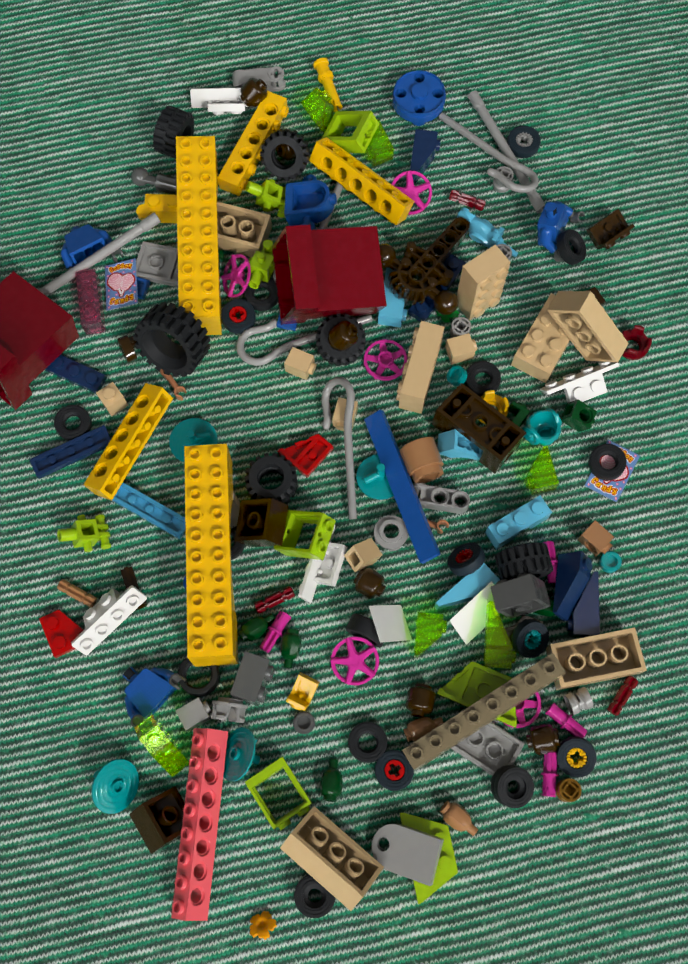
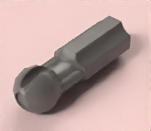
M136 168L131 173V179L137 186L151 184L155 186L157 191L177 195L176 177L159 173L157 176L149 175L148 171L144 168Z

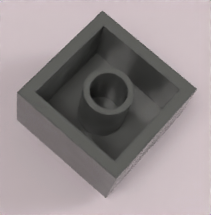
M531 573L519 574L517 578L512 580H500L497 582V585L490 587L496 611L510 619L551 607L545 582Z
M245 651L230 695L234 699L243 700V702L258 707L260 702L264 703L268 690H266L267 682L272 681L275 673L271 660Z

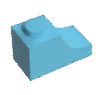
M456 429L438 434L437 448L441 455L449 458L480 460L483 451Z

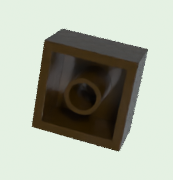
M273 498L241 500L234 541L250 547L282 546L288 505Z

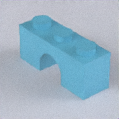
M540 495L489 525L485 534L497 550L512 541L522 531L528 528L532 529L547 520L552 511Z

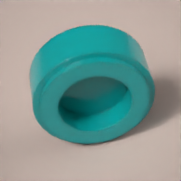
M459 365L453 366L447 373V381L453 386H459L467 379V371Z
M607 551L599 559L600 568L607 573L616 572L622 564L621 557L613 551Z

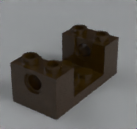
M463 383L437 408L432 421V425L442 433L456 429L483 451L479 462L494 474L516 451L526 435L524 430ZM475 420H483L486 423V426H478L475 423Z

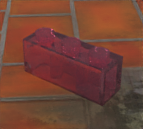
M95 269L75 272L81 325L85 333L90 335L106 332L101 284Z

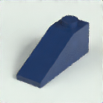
M415 130L410 171L423 174L434 160L435 151H439L441 141L437 139V131ZM412 174L415 185L420 176Z
M582 551L558 554L553 613L563 621L569 619L590 580L592 561Z
M594 571L590 575L589 582L569 619L566 621V630L570 631L571 638H584L600 634L598 571Z

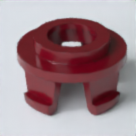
M634 325L632 329L622 331L626 341L634 340L639 345V350L625 349L622 356L626 359L639 360L648 353L652 339L647 338L644 334L645 327Z

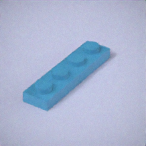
M125 483L121 484L111 500L179 540L186 531L185 517Z

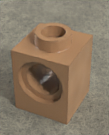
M595 520L578 538V541L597 557L600 552L605 554L613 546L610 542L614 536Z

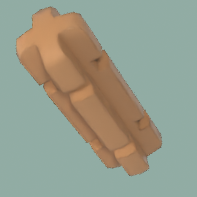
M64 579L57 585V589L79 602H83L88 607H93L97 601L95 596L88 594Z

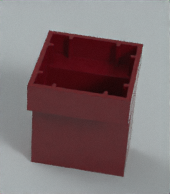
M310 225L285 226L272 246L281 325L304 323L308 319L328 318L331 315L336 316L338 313H341L343 316L345 314L349 316L376 314L387 306L377 226L311 230Z
M14 271L0 283V398L14 410H17L32 395L29 384L79 337L73 316Z

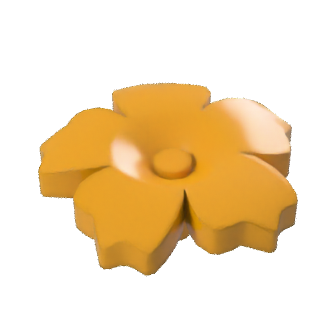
M263 911L261 916L259 914L252 916L250 920L252 924L250 926V935L253 938L258 935L259 938L264 940L270 937L269 931H273L277 925L276 920L272 919L269 911Z

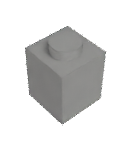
M199 697L176 710L184 729L188 732L211 719L209 713L212 710L206 700L202 701Z

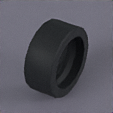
M352 614L346 626V631L354 637L365 638L376 647H382L384 642L380 643L373 620L360 614Z
M185 658L178 668V674L186 679V681H179L182 689L191 696L196 697L207 696L213 692L220 680L218 666H209L212 674L211 680L206 686L195 688L187 682V670L193 664L188 658Z

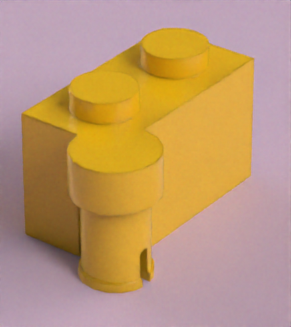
M145 194L144 204L139 205L136 209L138 218L142 221L155 212L161 223H177V195Z

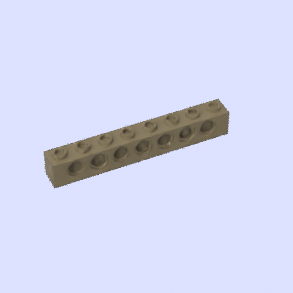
M551 653L402 750L414 770L420 769L565 675L566 671L555 655Z

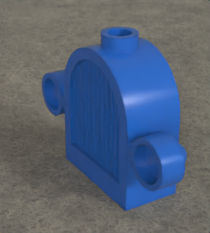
M310 174L305 176L302 182L286 184L284 215L289 226L310 225L311 230H317L314 223L321 222L329 217L334 209V205L337 204V197L335 193H330L328 186L324 182L317 180L315 175Z

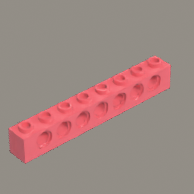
M194 728L172 903L171 918L208 921L228 731L209 728Z

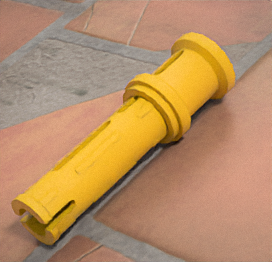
M324 57L314 61L313 67L317 70L318 81L323 84L331 110L336 112L338 111L337 106L340 110L343 106L333 83L334 75L329 69L328 59Z

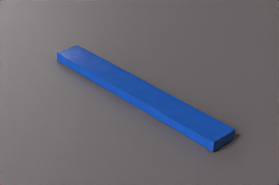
M380 409L365 418L364 421L380 462L385 465L387 480L419 562L424 564L441 555L385 413Z

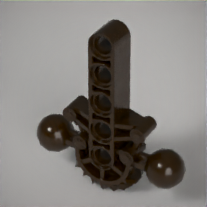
M458 217L454 219L427 250L416 246L414 242H408L401 261L396 258L395 249L387 243L379 244L382 268L390 267L394 270V272L389 274L388 281H390L389 288H393V294H399L398 300L404 298L405 303L412 301L413 305L418 301L421 305L428 296L434 300V307L438 313L450 315L456 311L458 307V297L450 290L440 291L436 286L442 285L446 287L452 280L453 271L447 269L443 263L460 245L468 232L470 224L465 218Z

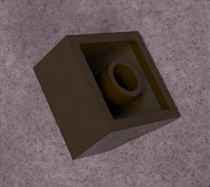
M176 786L145 801L129 814L151 854L181 837L185 802Z

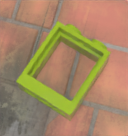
M336 111L321 139L329 138L348 153H365L379 126V122L372 111ZM346 126H357L352 136H341Z
M288 510L282 546H274L273 549L286 556L324 560L336 521L321 512ZM303 523L317 524L309 549L295 548Z
M284 757L279 758L245 781V784L273 829L278 827L281 831L292 823L290 819L296 814L300 818L311 810L309 808L312 804L311 800ZM284 769L304 802L276 821L256 787Z

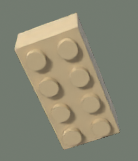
M217 202L219 249L253 257L256 250L261 252L264 247L263 242L268 240L272 229L271 215Z
M496 244L462 267L457 291L458 308L468 320L480 317L487 308H493L500 302L511 262Z
M591 291L557 292L547 311L586 361L618 363L629 343L618 330L614 321L605 312V309L597 301L595 295Z
M552 293L514 355L511 366L544 383H547L570 343V339L547 311L556 296Z
M421 321L420 327H415L413 342L408 351L407 363H405L402 372V381L399 382L396 400L399 401V408L422 414L440 351L444 326Z
M635 627L554 643L546 648L547 656L553 653L566 671L565 675L554 681L556 691L637 675L647 671Z
M315 806L307 813L280 847L283 852L350 911L364 897L384 868Z

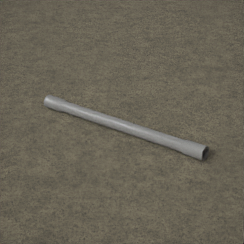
M477 90L470 92L468 99L480 115L502 154L518 162ZM512 169L521 185L531 183L527 175ZM536 190L526 193L535 211L541 213L545 203Z
M155 212L140 221L139 224L42 288H38V290L45 296L50 295L131 240L161 223Z

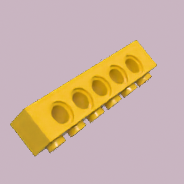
M267 91V98L258 105L217 177L220 189L240 196L243 190L245 191L249 178L255 174L257 164L262 160L260 152L262 151L263 143L273 132L280 129L282 119L286 118L289 112L287 98Z
M325 137L316 141L309 161L317 169L328 174L332 180L337 181L346 190L351 191L359 200L367 203L374 211L386 217L389 222L398 225L406 220L415 202L329 138Z
M145 383L83 484L95 495L109 500L114 498L173 400V397L163 387Z

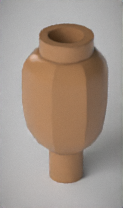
M424 717L410 722L407 728L403 729L407 741H417L443 724V720L441 717L434 720Z
M449 801L443 804L440 812L443 814V820L449 826L460 832L467 831L472 836L477 833L478 828L472 824L470 814L456 802L450 803Z

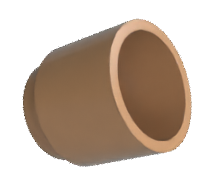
M433 437L414 440L400 449L399 452L410 478H413L414 483L424 484L443 475L442 466L444 463Z

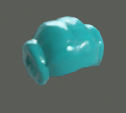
M551 408L539 410L527 419L526 425L522 428L526 432L524 437L532 445L550 446L561 434L560 426L562 421L559 415Z

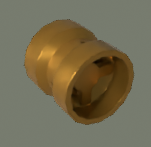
M574 779L560 780L556 785V796L563 802H573L581 796V786Z

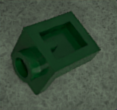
M512 401L510 403L508 411L513 413L509 420L518 427H521L528 417L529 410L520 402Z

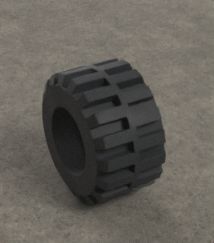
M173 106L164 108L154 129V150L176 159V136H193V114Z
M286 128L285 130L280 129L273 132L265 140L260 152V156H262L261 163L265 165V171L271 173V177L276 176L277 180L284 179L289 181L290 178L295 179L304 171L309 162L310 149L307 147V141L303 140L302 134L298 135L297 131H290V129ZM287 144L293 148L296 154V160L293 164L284 165L277 160L275 149L278 145Z
M341 313L336 314V316L331 315L327 320L324 319L321 326L318 327L316 334L317 351L321 354L324 361L327 360L331 365L336 364V366L340 367L341 365L347 366L349 363H354L362 355L366 343V333L362 328V324L358 323L355 317L351 318L348 314L343 316ZM348 321L357 327L358 341L347 350H335L329 344V331L339 322Z
M265 453L263 458L259 455L256 457V462H250V468L246 469L245 483L251 499L273 498L282 503L286 502L288 504L291 502L290 498H294L296 495L295 490L298 488V480L295 467L292 466L290 460L286 461L283 455L278 457L277 453H273L272 456ZM268 473H278L284 478L282 484L272 490L261 487L260 480Z
M532 542L506 548L495 555L500 580H512L517 578L519 574L531 573L537 578H542L553 571L548 547L545 543Z

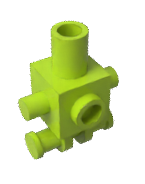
M266 179L262 185L253 181L247 183L245 191L256 196V205L263 207L265 212L278 208L277 216L285 218L286 187L276 184L273 179Z
M265 240L261 252L256 250L254 256L249 258L251 276L248 286L253 289H257L261 281L268 283L274 271L273 242L271 240Z
M85 515L77 516V520H75L71 528L58 529V541H72L74 548L83 547L84 552H91L93 550L92 546L98 540L101 541V549L111 548V543L109 542L111 536L110 532H106L109 527L108 524H105V515H97L94 519L87 520Z

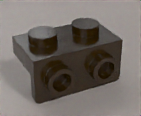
M618 208L586 231L597 250L602 248L607 250L616 244L615 241L617 239H623L630 235V230L635 226L633 223L627 224Z

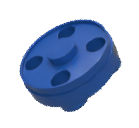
M421 70L408 72L401 76L395 84L392 105L400 117L412 122L415 126H422L426 122L438 117L443 111L446 100L445 87L442 81L430 72Z

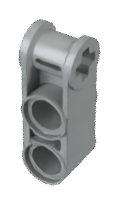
M279 66L247 70L239 69L232 74L233 87H242L250 78L262 79L267 85L266 90L270 92H279L286 87L284 70Z
M413 483L417 496L420 493L419 501L422 508L463 514L469 508L470 497L464 491ZM436 496H443L445 501L439 503L434 498ZM457 499H462L465 501L466 504L463 506H458L457 504H455V501Z

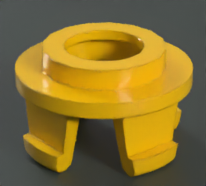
M494 390L485 391L481 398L490 405L497 407L498 411L506 417L509 408L507 397L502 398L496 395ZM478 419L483 424H486L483 420Z

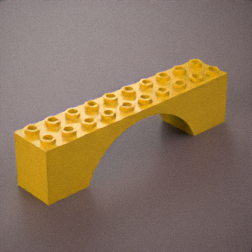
M176 136L179 307H184L186 313L191 311L195 314L193 316L195 320H201L202 324L200 326L202 328L206 327L208 331L206 335H222L217 222L218 170L215 136Z
M227 444L184 446L187 658L195 667L238 664L237 618L233 594L230 540L231 507L233 501L232 459Z

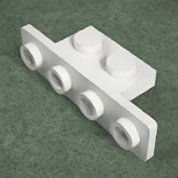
M241 87L191 88L190 90L192 108H208V112H213L214 115H221L224 112L241 114L242 111H245L246 107H249L240 97Z
M599 362L598 366L585 367L578 374L565 375L563 380L558 382L550 381L545 384V387L540 388V391L543 394L549 395L564 389L568 403L578 399L584 402L607 392L602 373L619 367V363Z
M334 529L324 560L310 559L306 565L304 579L299 587L298 594L306 602H312L317 584L336 586L347 547L343 544L331 543Z
M133 585L121 595L112 588L100 598L97 604L85 612L83 616L85 629L71 642L72 646L84 655H88L147 599L146 595Z

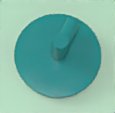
M199 418L186 419L177 424L172 430L169 439L171 452L183 463H185L184 446L218 444V437L214 427L209 422Z
M378 454L366 458L359 465L356 474L360 490L368 497L377 500L393 497V492L385 474V465L380 462Z
M241 727L236 729L227 739L223 776L228 781L240 780L248 772L252 763L257 765L260 762V756L255 755V745L258 739L254 738L251 730Z
M115 759L106 763L100 770H97L93 775L92 800L100 811L107 814H115L128 807L133 801L139 786V776L135 766L127 760Z

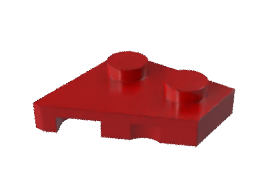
M316 434L305 441L301 440L294 443L295 445L291 447L281 448L277 452L278 455L285 456L286 461L290 460L292 466L308 478L330 454L334 446L322 436Z
M60 610L39 618L55 658L76 649L72 646L71 642L83 631L80 626Z

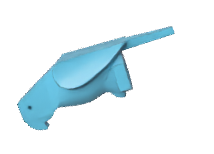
M462 207L458 212L457 218L462 217L469 222L470 227L468 231L470 233L469 237L472 240L488 248L495 244L496 246L505 244L502 238L504 228H495L488 220L473 215L467 208ZM511 248L512 256L516 257L518 252Z

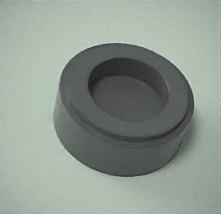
M308 712L298 713L293 720L295 730L300 734L312 732L315 727L314 717Z

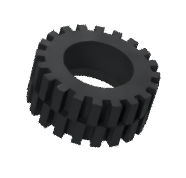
M162 302L160 305H154L134 329L133 340L137 341L135 343L136 349H141L139 354L142 357H147L146 362L149 365L152 363L156 365V370L160 371L162 369L166 375L172 373L173 377H179L180 374L182 377H186L188 374L193 373L208 353L211 345L209 344L210 336H206L208 332L206 327L202 328L200 326L202 324L201 320H195L193 318L195 314L191 311L186 313L185 308L182 306L176 308L174 303H170L167 306L166 302ZM165 332L173 336L176 340H178L181 345L176 344L170 338H168Z

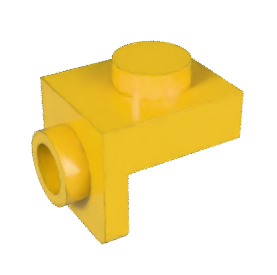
M300 672L286 702L296 710L305 711L310 705L320 682Z

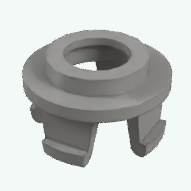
M394 515L382 517L374 527L375 542L381 547L389 549V552L399 550L408 538V531L404 521ZM388 524L396 525L399 529L398 536L387 538L384 534V527Z
M218 697V701L212 700L213 710L210 716L211 719L226 721L228 718L230 722H245L244 716L248 706L243 705V700Z

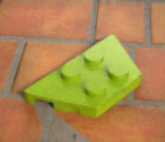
M472 661L443 688H440L437 694L469 707L512 678ZM516 707L496 720L516 728Z
M399 813L402 825L444 839L433 885L428 886L413 880L417 903L421 904L458 873L448 825L407 813Z

